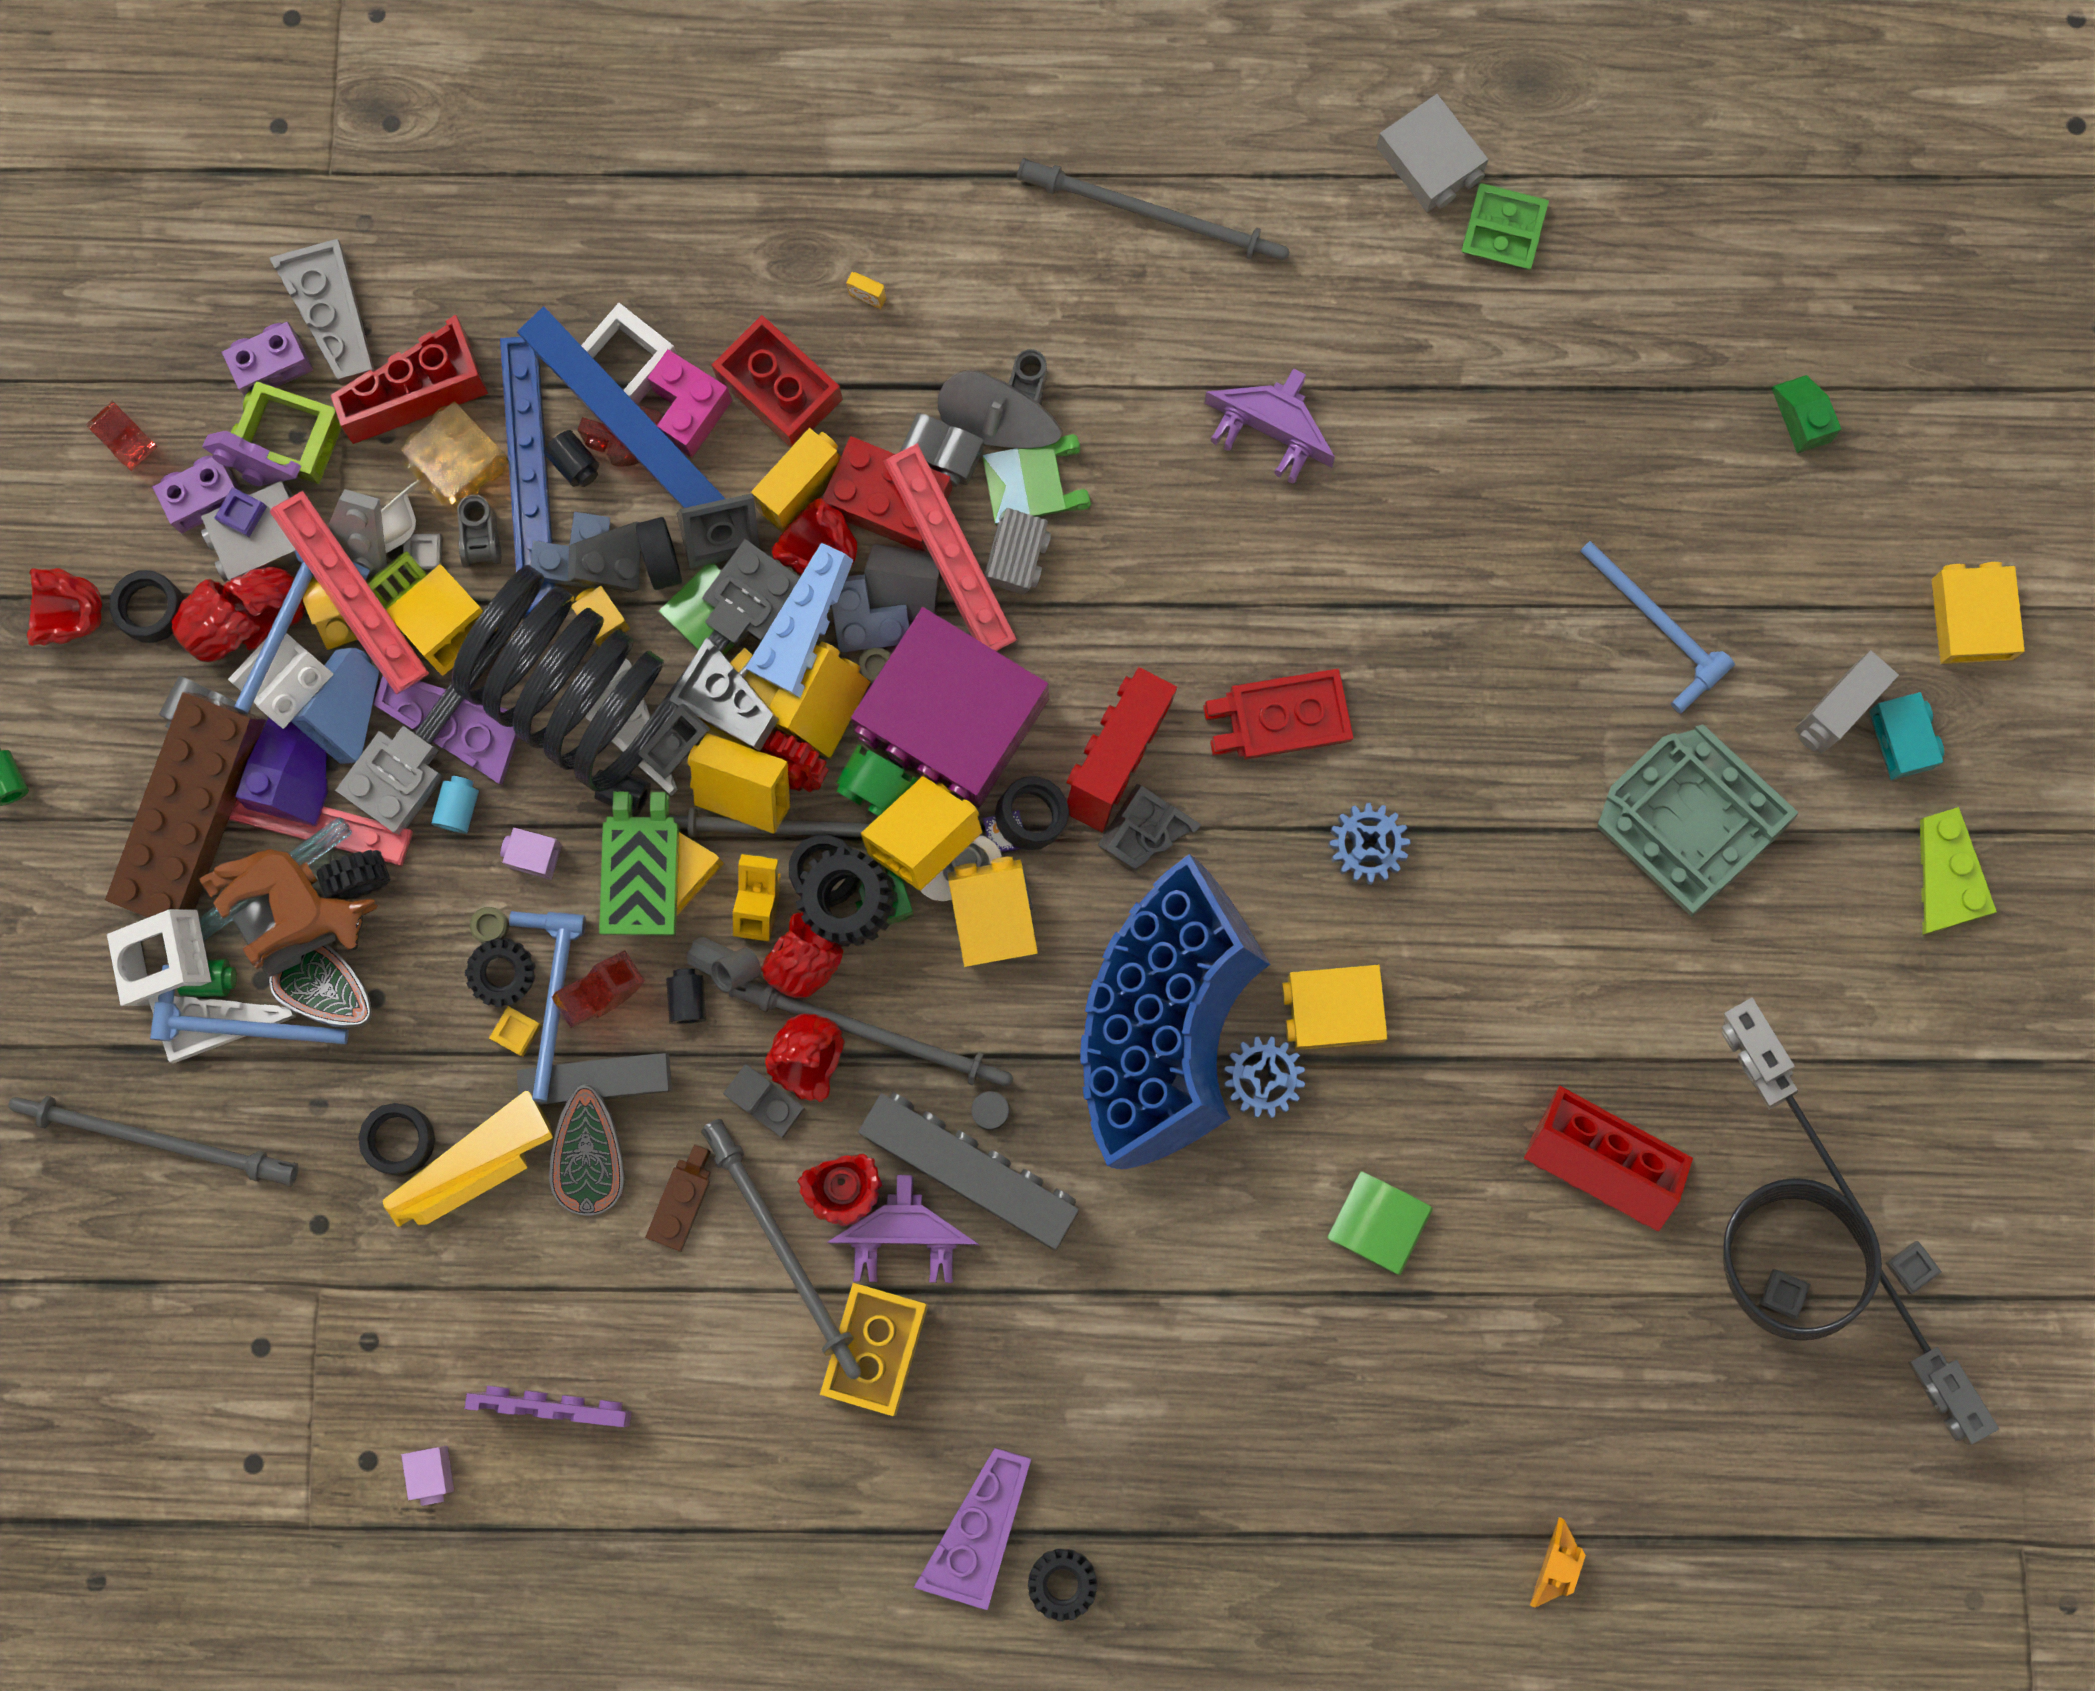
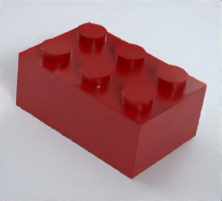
M763 315L711 364L716 379L727 386L728 390L790 448L809 428L813 430L843 400L840 386Z
M850 436L823 495V500L832 508L839 510L846 522L912 549L925 551L927 547L883 460L895 454ZM931 469L946 500H948L952 491L951 476Z

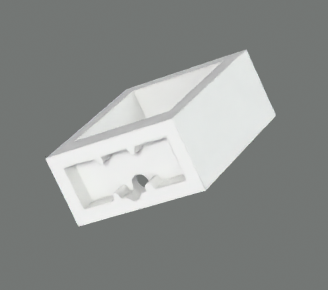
M618 303L581 346L594 358L617 330L620 329L653 355L623 390L638 405L652 389L647 378L667 349L675 354L677 353L674 345L622 304Z

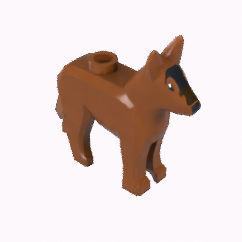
M273 849L257 852L240 860L222 863L215 867L213 872L199 878L211 898L217 895L222 888L226 887L213 902L223 919L230 915L232 907L239 901L269 894V902L275 925L255 941L242 948L256 969L262 967L264 960L272 953L289 946L309 943L327 933H334L339 942L348 950H356L363 925V916L378 907L377 904H374V899L349 901L337 898H320L312 886L318 880L305 862L299 866L289 853Z

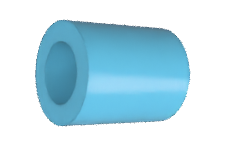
M452 776L451 781H443L431 824L445 830L467 834L479 790L473 788L474 782L458 776Z

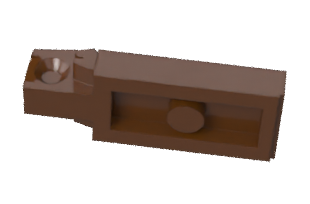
M694 1144L687 1162L679 1159L676 1168H673L645 1238L682 1252L710 1184L708 1180L711 1172L705 1170L704 1167L711 1151Z

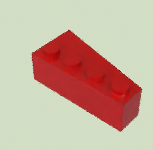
M457 315L446 320L447 325L432 334L429 331L418 338L419 343L401 354L398 351L387 358L389 362L376 371H367L330 395L340 425L352 444L488 394L467 334Z
M1138 667L1132 678L1128 676L1124 678L1117 692V696L1121 697L1116 707L1108 706L1100 722V725L1104 726L1099 736L1095 734L1091 736L1083 754L1087 755L1085 762L1082 766L1076 763L1066 783L1071 785L1067 800L1069 816L1101 833L1104 832L1109 822L1108 819L1113 804L1118 806L1131 776L1129 774L1130 772H1136L1146 752V744L1152 742L1173 703L1177 686Z

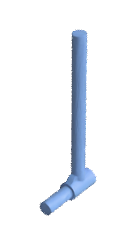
M1591 541L1580 550L1591 563L1698 665L1695 668V680L1671 703V706L1678 713L1681 714L1705 690L1709 691L1735 666L1732 658L1723 651L1711 652L1708 655Z
M296 550L294 553L302 564L234 706V709L240 713L248 714L313 577L312 572ZM353 562L364 580H366L370 570Z
M511 911L509 918L510 926L546 929V932L553 939H556L532 1096L533 1101L547 1102L571 940H576L584 935L586 915L557 912L537 914Z
M163 965L162 971L168 969L169 965ZM175 989L158 996V1002L154 1004L150 1035L151 1040L168 1042L175 1038L179 1031L347 1044L348 1029L181 1016V1011L173 1003Z

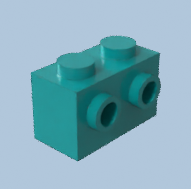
M1921 692L1878 703L1869 710L1891 780L1932 770L1944 762L1942 758L1944 757L1942 740L1939 736H1935L1931 724L1933 712L1928 701L1923 700Z

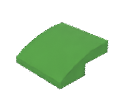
M1479 183L1461 252L1531 270L1549 200Z
M714 563L705 565L659 610L661 615L697 650L700 649L706 637L709 638L714 631L705 623L714 609L702 599L721 572ZM732 643L727 645L722 652L723 655L734 646Z
M1360 1171L1327 1238L1400 1276L1432 1213L1433 1207Z

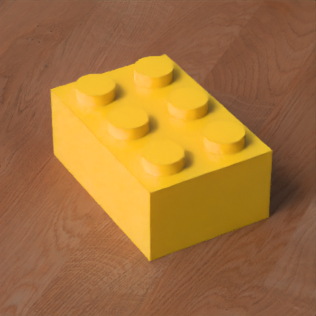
M853 1283L839 1332L840 1334L850 1332L854 1340L848 1347L860 1366L861 1374L857 1379H850L844 1372L835 1354H832L820 1395L890 1416H896L928 1304Z

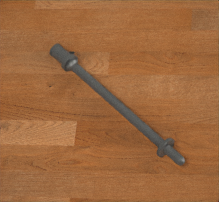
M1023 158L1018 169L1017 180L1044 187L1048 193L1054 194L1055 191L1065 190L1247 249L1246 257L1252 260L1254 252L1280 260L1287 259L1290 253L1286 246L1259 238L1260 228H1256L1252 235L1068 177L1062 171L1061 166L1054 165L1052 168Z
M690 808L688 816L669 815V817H674V823L679 824V830L688 831V838L693 840L697 836V831L773 834L731 818L698 816L696 808ZM782 820L775 834L832 835L834 837L862 838L861 832L871 823Z
M751 980L740 986L746 990L737 987L729 991V997H735L758 1005L759 1010L768 1012L769 1009L778 1008L796 1015L816 1014L829 1018L842 1031L969 1074L968 1084L974 1085L977 1077L1001 1086H1009L1013 1082L1011 1073L983 1064V1053L979 1052L974 1060L783 995L769 984L766 985Z
M46 1096L41 1103L14 1097L8 1104L13 1112L36 1117L37 1127L46 1129L52 1121L245 1170L246 1174L249 1175V1179L253 1181L265 1179L292 1187L298 1174V1163H290L267 1157V1153L263 1151H257L247 1156L56 1107L55 1098L51 1096Z
M722 1119L709 1122L701 1130V1133L705 1136L716 1156L714 1161L718 1168L729 1170L827 1340V1343L821 1349L825 1356L835 1354L846 1375L850 1379H857L861 1374V1369L848 1347L854 1340L850 1332L840 1334L741 1163L744 1155L742 1147L735 1145Z

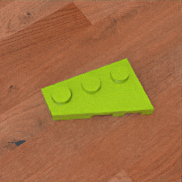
M1957 807L1921 819L1920 848L1921 864L1923 865L1921 896L1922 902H1924L1922 935L1996 913L1995 905L1960 808Z

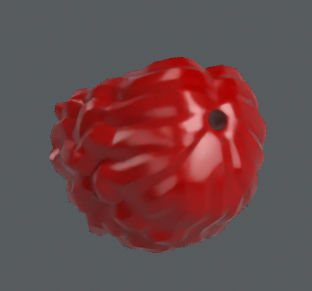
M819 498L810 502L806 509L802 510L800 515L796 516L792 523L787 525L785 531L779 536L778 542L772 546V558L780 561L785 567H791L797 574L802 575L818 547L823 543L845 553L853 559L852 567L857 554V541L848 528L843 514L839 510L832 508L823 498Z
M281 568L253 569L243 576L231 579L223 585V597L233 604L237 611L245 612L253 622L260 626L257 633L242 642V644H246L249 651L256 650L267 638L294 581V578ZM303 599L289 627L297 624L302 619L305 612Z
M32 568L30 570L32 600L28 623L30 629L27 631L28 644L30 646H46L52 642L65 644L72 639L89 635L99 627L102 619V599L98 588L85 578L73 576L60 568L50 570Z
M205 579L203 582H200L192 594L181 602L179 610L172 619V630L177 641L189 654L202 662H215L223 659L229 652L236 651L244 640L250 638L260 629V626L253 622L245 612L237 611L235 606L223 597V585L220 582H214L212 579Z
M803 912L792 915L789 922V932L777 940L773 950L765 957L761 966L763 977L768 984L779 992L793 998L810 997L817 990L825 986L831 979L832 974L837 970L844 953L841 945L832 943L811 931V927L806 925L801 918L804 915Z
M798 1014L788 1019L783 1028L775 1035L772 1048L765 1058L767 1073L772 1076V1081L780 1084L787 1091H793L799 1099H807L809 1101L816 1099L818 1102H823V1099L829 1097L830 1077L838 1067L839 1058L845 1045V1041L841 1036L842 1031L831 1019L816 1014Z
M865 1154L845 1155L836 1160L821 1162L817 1166L803 1171L802 1177L797 1180L800 1185L799 1192L804 1198L806 1205L813 1209V1214L819 1220H826L829 1223L839 1224L840 1226L853 1225L859 1222L861 1217H865L871 1211L872 1206L877 1203L878 1190L882 1187L881 1179L878 1176V1168L875 1166V1159L868 1158ZM840 1178L845 1180L844 1185L838 1184Z

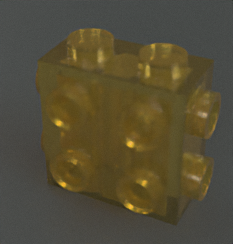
M455 401L449 406H443L438 409L433 415L432 421L424 429L413 432L406 439L405 446L401 448V451L408 459L404 463L406 468L418 480L424 476L432 484L428 488L430 493L442 505L448 501L456 510L464 497L472 494L478 495L479 489L485 483L499 478L506 469L505 465L509 463L504 452Z

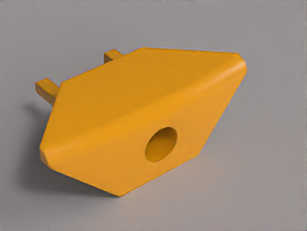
M1558 1517L1530 1602V1606L1534 1608L1561 1595L1568 1596L1574 1593L1586 1556L1583 1549L1577 1546L1565 1520L1561 1517Z

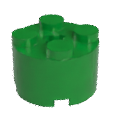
M858 744L836 781L839 784L836 792L858 805H861L862 801L866 800L871 803L868 810L880 816L919 779L914 776L911 778L903 769L874 752L867 751Z

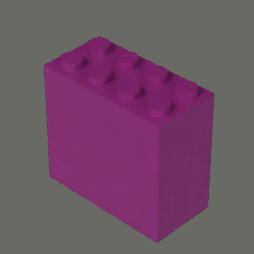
M922 607L854 711L851 721L855 729L854 732L858 735L857 740L874 751L880 747L889 754L888 759L904 770L911 766L920 773L919 778L924 776L935 784L938 782L942 783L953 796L961 801L964 799L968 800L980 809L1049 701V685L1046 681Z

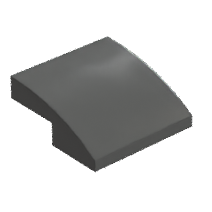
M269 894L256 899L233 916V921L247 945L275 925L269 902ZM327 933L309 943L289 946L272 953L264 960V965L261 967L264 974L269 978L300 964L302 955L335 941V934Z

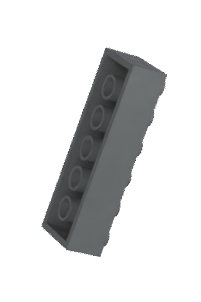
M892 1092L890 1097L883 1093L879 1095L858 1131L863 1138L1052 1250H1058L1079 1214V1209L1074 1207L1076 1203L1075 1198L1058 1188L1052 1194L1041 1187L1044 1183L1043 1179L1026 1169H1023L1021 1174H1018L1009 1168L1011 1165L1009 1159L992 1149L988 1155L976 1149L979 1145L978 1141L958 1130L955 1136L945 1131L946 1124L943 1120L927 1111L924 1112L923 1116L918 1115L912 1111L914 1108L912 1102L895 1092Z

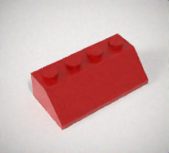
M1559 1085L1532 1135L1524 1159L1530 1161L1536 1167L1563 1179L1571 1186L1596 1197L1604 1204L1629 1215L1640 1224L1647 1225L1659 1232L1680 1202L1693 1157Z

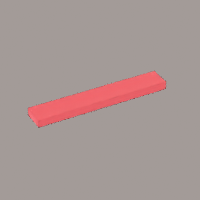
M918 443L883 460L972 637L995 651L1015 642L1017 639Z
M301 491L272 507L270 510L271 515L396 695L429 675L428 670L305 493Z
M236 799L229 820L350 853L379 850L382 853L384 862L403 866L413 834L412 830L404 828L400 835L376 820L324 806L317 827L248 810L238 799Z

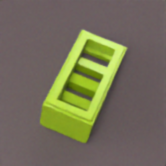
M405 551L367 580L366 583L385 610H387L427 574L408 551ZM402 565L415 579L411 584L398 570ZM390 575L403 588L401 592L398 593L387 580ZM378 585H381L391 597L388 602L375 589Z

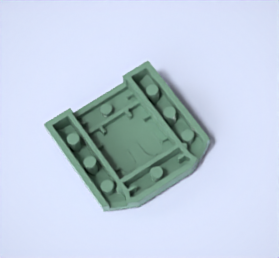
M1702 724L1696 726L1694 730L1677 735L1673 733L1662 737L1611 786L1597 828L1692 917L1713 900L1780 836L1797 817L1799 812Z

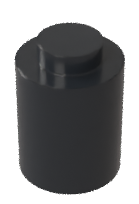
M572 430L560 433L546 446L544 454L572 487L579 485L585 487L597 478L599 462Z
M629 774L616 786L601 792L595 791L594 798L613 807V792H629L633 795L632 815L636 817L646 803L651 783Z
M693 968L673 970V977L666 978L669 1024H692L706 1021L703 975H696Z

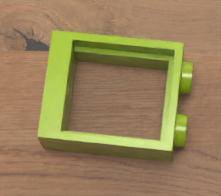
M256 381L253 390L249 391L244 398V412L239 424L236 423L233 426L231 433L251 443L268 400L318 416L300 461L269 451L267 458L279 465L289 464L290 461L296 462L301 465L297 475L298 478L320 484L342 429L335 408Z

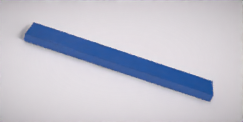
M544 306L517 330V334L682 508L725 499Z
M520 336L500 338L516 572L523 566L530 565L533 541L552 543L547 461L544 454L546 447L539 356ZM543 582L538 595L523 618H526L540 600L556 587L555 583Z

